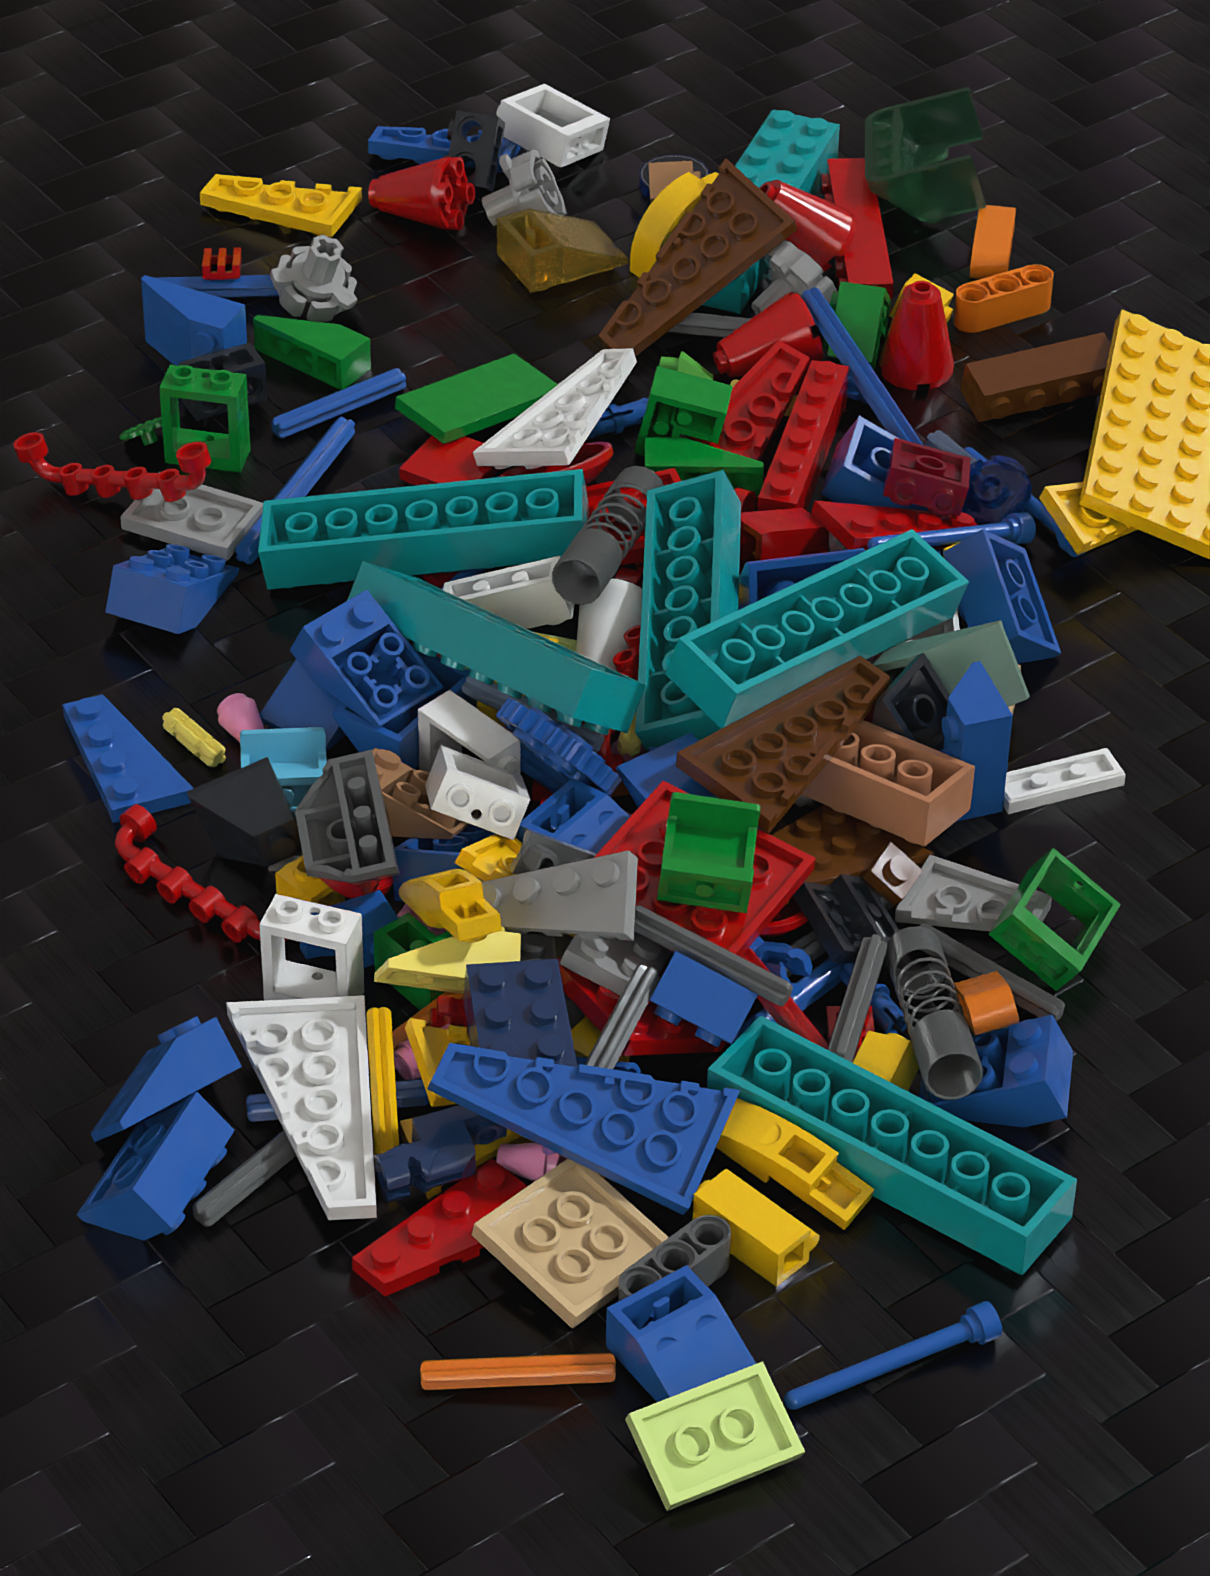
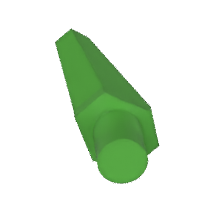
M681 352L679 358L661 356L660 367L713 380V374L684 352Z

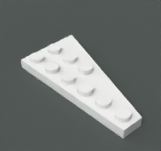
M633 348L603 349L473 451L477 466H494L495 469L525 466L526 469H535L541 466L569 465L637 363Z
M364 995L226 1002L227 1015L328 1220L377 1218Z

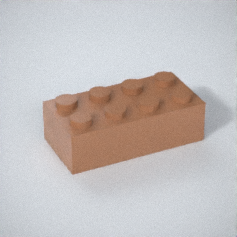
M863 720L800 796L811 798L831 807L837 812L846 813L865 821L872 827L900 836L909 843L925 847L970 810L975 766Z

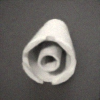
M611 579L601 595L593 603L579 605L576 652L617 671L612 660L617 653L628 649L623 638L624 633L634 626L641 625L642 588L630 582Z

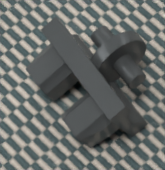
M527 829L523 837L521 849L517 857L512 861L509 870L517 875L594 858L596 853Z

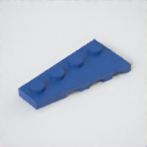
M377 126L368 140V153L379 155L387 160L405 158L412 159L415 163L423 164L443 158L444 155H449L451 141H448L447 138L448 129L436 131L432 135H426L424 128ZM478 130V135L467 136L468 142L477 141L482 135V130ZM503 137L500 156L508 154L512 160V158L516 157L521 146ZM466 162L464 169L467 167L476 168L475 162ZM498 162L497 174L503 172V170H502V168H501L499 162Z

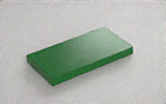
M511 354L397 396L395 409L440 442L446 444L519 416L558 384L516 354Z

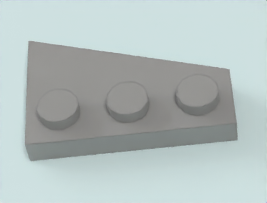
M929 855L921 868L923 870L903 901L897 906L895 922L919 925L926 923L930 926L991 931L1019 884ZM1035 890L1025 908L1043 922L1051 908L1052 897Z

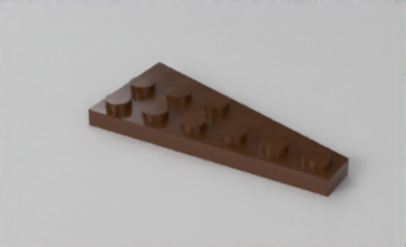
M725 158L719 167L720 173L712 184L708 183L700 193L701 200L692 212H687L656 254L657 261L648 273L644 272L637 281L638 287L629 300L621 303L598 336L601 344L606 349L633 348L636 357L797 231L795 220Z
M859 655L677 752L675 766L719 799L760 805L758 827L769 834L873 709L877 699L889 687L890 676Z
M825 804L772 834V836L815 857L814 871L805 882L830 885L840 874L862 877L881 848L889 842L898 847L919 868H922L929 855H933V852L919 845L909 843L900 836L872 827L865 821L846 813L837 812Z

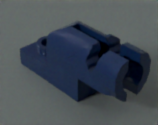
M460 1105L412 1118V1143L405 1142L386 1152L374 1155L377 1163L374 1165V1170L384 1200L387 1203L409 1198V1187L411 1185L420 1189L421 1193L431 1191L434 1187L474 1175L476 1171V1151L474 1145H485L499 1138L506 1137L507 1128Z

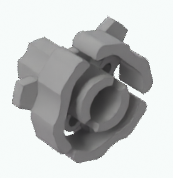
M530 150L512 158V160L508 154L500 156V166L508 177L510 185L482 197L483 207L492 225L499 226L523 215L526 232L532 238L539 236V230L547 231L565 223L564 215H566L563 197L558 189L553 172L546 160L540 158L538 151Z
M326 235L314 237L311 246L294 247L291 256L282 255L277 268L271 269L270 277L273 286L279 294V303L292 316L300 317L306 301L311 304L306 316L307 320L328 322L339 312L346 311L356 304L357 298L354 295L357 281L355 278L350 277L352 267L341 258L344 248L337 239L329 238Z
M784 240L766 254L764 261L769 268V273L764 279L770 286L752 303L751 308L757 315L784 294L793 292V294L797 293L802 298V293L806 289L810 290L813 287L818 288L830 304L832 292L837 290L830 278L822 276L823 269L809 255L799 250L791 242Z

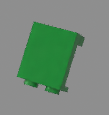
M673 792L667 819L657 900L747 913L753 883V862L761 806L753 803Z

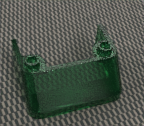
M969 87L883 108L871 113L866 118L865 178L872 193L926 223H936L945 217L986 208V202L972 155L944 161L949 155V147L983 139V133Z

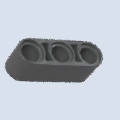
M704 1215L692 1220L628 1267L620 1275L618 1302L686 1265L707 1287L723 1276L729 1268L730 1225L724 1219L714 1215Z

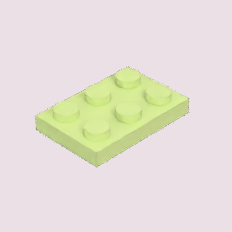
M763 1361L631 1412L625 1419L666 1511L799 1459L805 1453Z

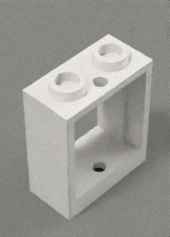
M546 84L501 100L496 114L505 122L503 137L529 151L537 150L540 157L560 168L602 151L610 118Z
M451 690L418 709L419 770L430 773L441 745L462 753V746H464L484 760V762L520 775V741L511 732Z
M442 745L425 783L432 810L512 840L516 836L530 801L522 775ZM479 809L482 814L479 818H473L471 812Z
M275 894L260 922L264 1001L362 996L364 993L362 914ZM314 912L319 913L318 915H311ZM284 938L334 949L336 952V972L287 961Z

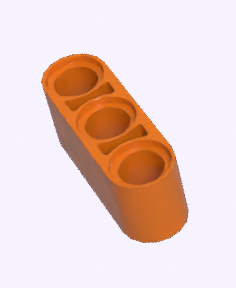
M980 204L969 278L983 279L1008 271L1016 208Z
M1033 264L959 286L956 289L954 326L966 333H976L1048 311L1051 305L1053 271L1046 266Z
M997 971L954 983L955 991L960 999L959 1004L962 1006L964 1017L974 1036L1020 1023L1011 989Z

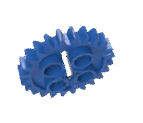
M510 698L505 701L497 712L496 717L513 731V736L525 744L526 749L552 771L559 774L563 773L569 779L574 778L607 794L609 797H611L621 783L622 779L605 764L606 761L593 751V747L566 724L558 721L556 723L539 709L533 706L528 709L520 702L518 703Z

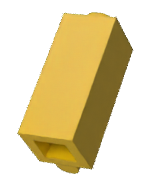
M728 1169L722 1171L712 1180H706L701 1183L694 1193L693 1220L704 1215H714L724 1219L731 1229L730 1254L776 1287L809 1261V1252L819 1241L820 1236Z

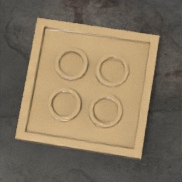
M566 1159L474 1223L471 1234L572 1329L617 1297L620 1275L628 1267L669 1238L598 1173L570 1159Z

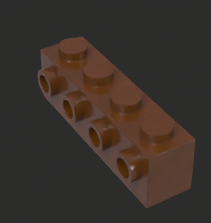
M1102 332L967 363L960 391L978 422L1001 419L1017 413L1035 411L1047 406L1070 403L1077 399L1101 395L1111 343L1105 333Z

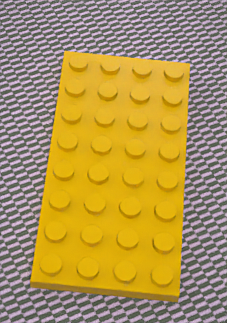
M1121 310L1115 321L1079 505L1207 559H1210V344H1202L1183 336L1177 330L1167 329L1155 324L1142 315Z

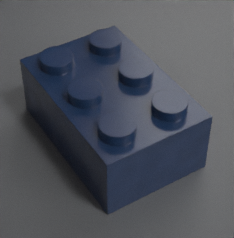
M558 959L466 964L463 1003L470 1046L503 1051L511 1057L530 1060L540 1057L552 1059L554 1064L578 1067Z

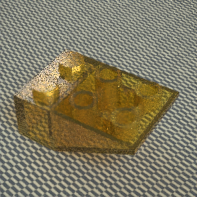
M526 209L497 218V255L531 293L629 264V258L594 221L535 209Z

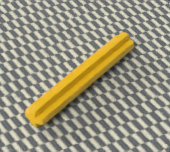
M386 1007L371 1008L366 1013L374 1155L386 1152L399 1145L392 1017L390 1009Z

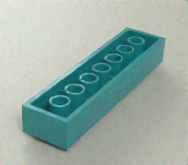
M772 110L735 167L758 188L765 182L780 180L812 195H816L820 189V174L827 172V159H838L840 124L827 122L822 118L795 115L786 110ZM766 255L702 305L741 314L769 270L764 261Z
M583 469L264 501L258 553L267 589L293 588L317 584L328 585L337 582L355 581L362 561L414 576L521 565L562 556L589 519V503Z
M724 470L647 490L638 681L645 684L646 687L636 710L635 733L646 751L648 747L658 748L688 733H692L699 741L721 729L665 675L679 637L738 610L741 501Z
M912 529L679 637L665 675L722 729L859 655L864 659H868L954 617L969 581Z
M362 561L348 600L368 590L408 642L410 640L413 641L414 650L435 658L437 653L441 654L440 657H442L441 663L460 671H464L465 667H468L470 671L469 676L483 683L493 685L495 680L497 681L496 684L499 685L497 690L509 696L522 699L524 694L526 695L525 698L528 699L526 704L531 707L533 706L547 713H551L553 708L555 709L554 712L557 713L556 719L580 728L582 722L585 721L584 727L604 735H608L610 729L628 733L645 690V684L419 578Z
M761 1015L708 1068V1089L722 1091L723 1088L740 1090L738 1099L782 1117L837 1151L839 1155L836 1162L874 1188L873 1197L1020 1275L1026 1272L1072 1218L1077 1184L1076 1178Z

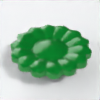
M162 416L129 428V430L124 431L119 436L120 439L127 440L140 435L144 446L158 441L154 429L162 426Z

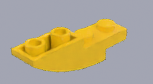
M450 869L410 879L399 888L400 898L429 927L445 928L459 942H479L484 940L488 934L502 931L500 913L484 899L482 881L466 870Z
M738 1098L736 1099L716 1148L764 1183L773 1178L845 1230L870 1201L874 1188L836 1162L839 1153L818 1138L772 1112Z

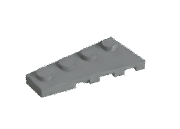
M628 850L482 882L483 896L500 913L501 926L506 929V932L526 935L528 932H543L546 936L562 937L563 933L580 934L584 938L601 939V936H615L619 940L634 941L638 858Z

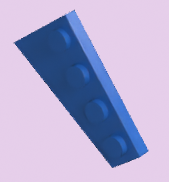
M103 694L63 704L65 721L113 823L119 822L120 816L133 804H138L149 813H154L191 803L187 791L194 788Z

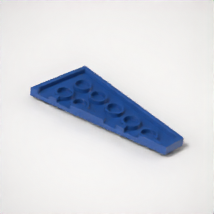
M449 1043L427 1087L428 1090L682 1215L688 1211L694 1193L698 1189L740 1090L723 1088L722 1091L699 1087V1083L681 1081L680 1084L654 1080L651 1075L579 1064L578 1067L554 1064V1060L536 1057L535 1060L511 1057L503 1051Z

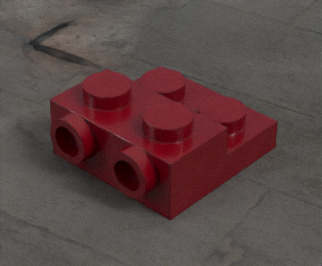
M894 438L890 451L889 467L884 481L883 496L889 497L891 501L899 505L910 506L916 504L927 507L929 511L940 516H949L950 514L960 516L969 489L971 458Z

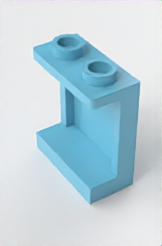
M323 727L242 730L240 732L241 768L268 757L295 813V810L311 786L323 774L322 769L327 763L325 729Z

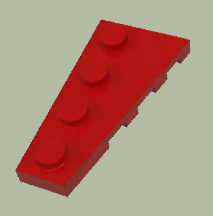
M778 340L732 388L727 415L718 444L687 435L686 438L759 461L808 371L810 357Z
M816 500L811 515L848 550L859 548L869 550L867 543L872 537L903 534L912 529L915 532L978 525L974 522L972 516L962 512L960 516L954 514L940 516L931 511ZM951 545L934 546L932 548L944 549Z
M490 1159L477 1168L474 1175L462 1179L353 1256L352 1270L382 1295L388 1296L440 1273V1266L453 1260H461L464 1263L480 1256V1249L484 1246L471 1235L474 1223L525 1189L527 1185L499 1163H496L495 1160Z

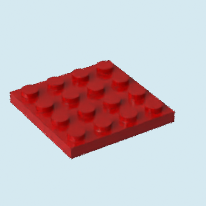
M663 780L594 858L629 850L638 858L635 906H642L741 957L814 871L816 858L757 828L753 862L754 875L747 913L657 900L671 795L673 792L689 794Z

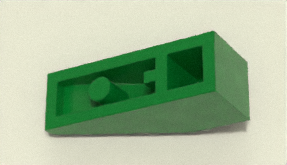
M257 315L253 318L255 350L339 390L347 388L371 370L370 338L339 324Z
M645 437V468L654 472L675 468L681 481L724 470L733 489L739 487L753 491L756 498H758L763 486V462L687 438Z

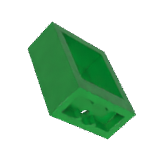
M170 365L160 386L165 463L179 465L176 452L180 447L191 442H203L207 445L211 457V463L206 468L241 473L250 452L246 374L233 373L227 370L217 371L193 368L188 365ZM178 398L227 404L229 434L180 428Z
M1052 848L1028 870L992 927L989 935L1057 991L1082 970L1121 904L1057 850ZM1038 886L1084 924L1071 946L1025 908Z

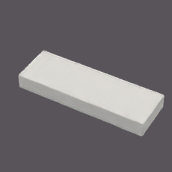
M1108 748L1010 771L1006 774L1003 807L1008 814L1124 786L1126 774Z

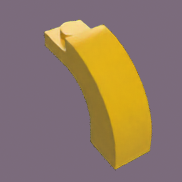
M687 172L675 179L659 193L646 210L635 232L630 254V272L640 278L644 272L648 273L657 261L656 254L687 212H692L702 198L700 193L708 183L712 184L719 175L717 172L708 174L701 179Z

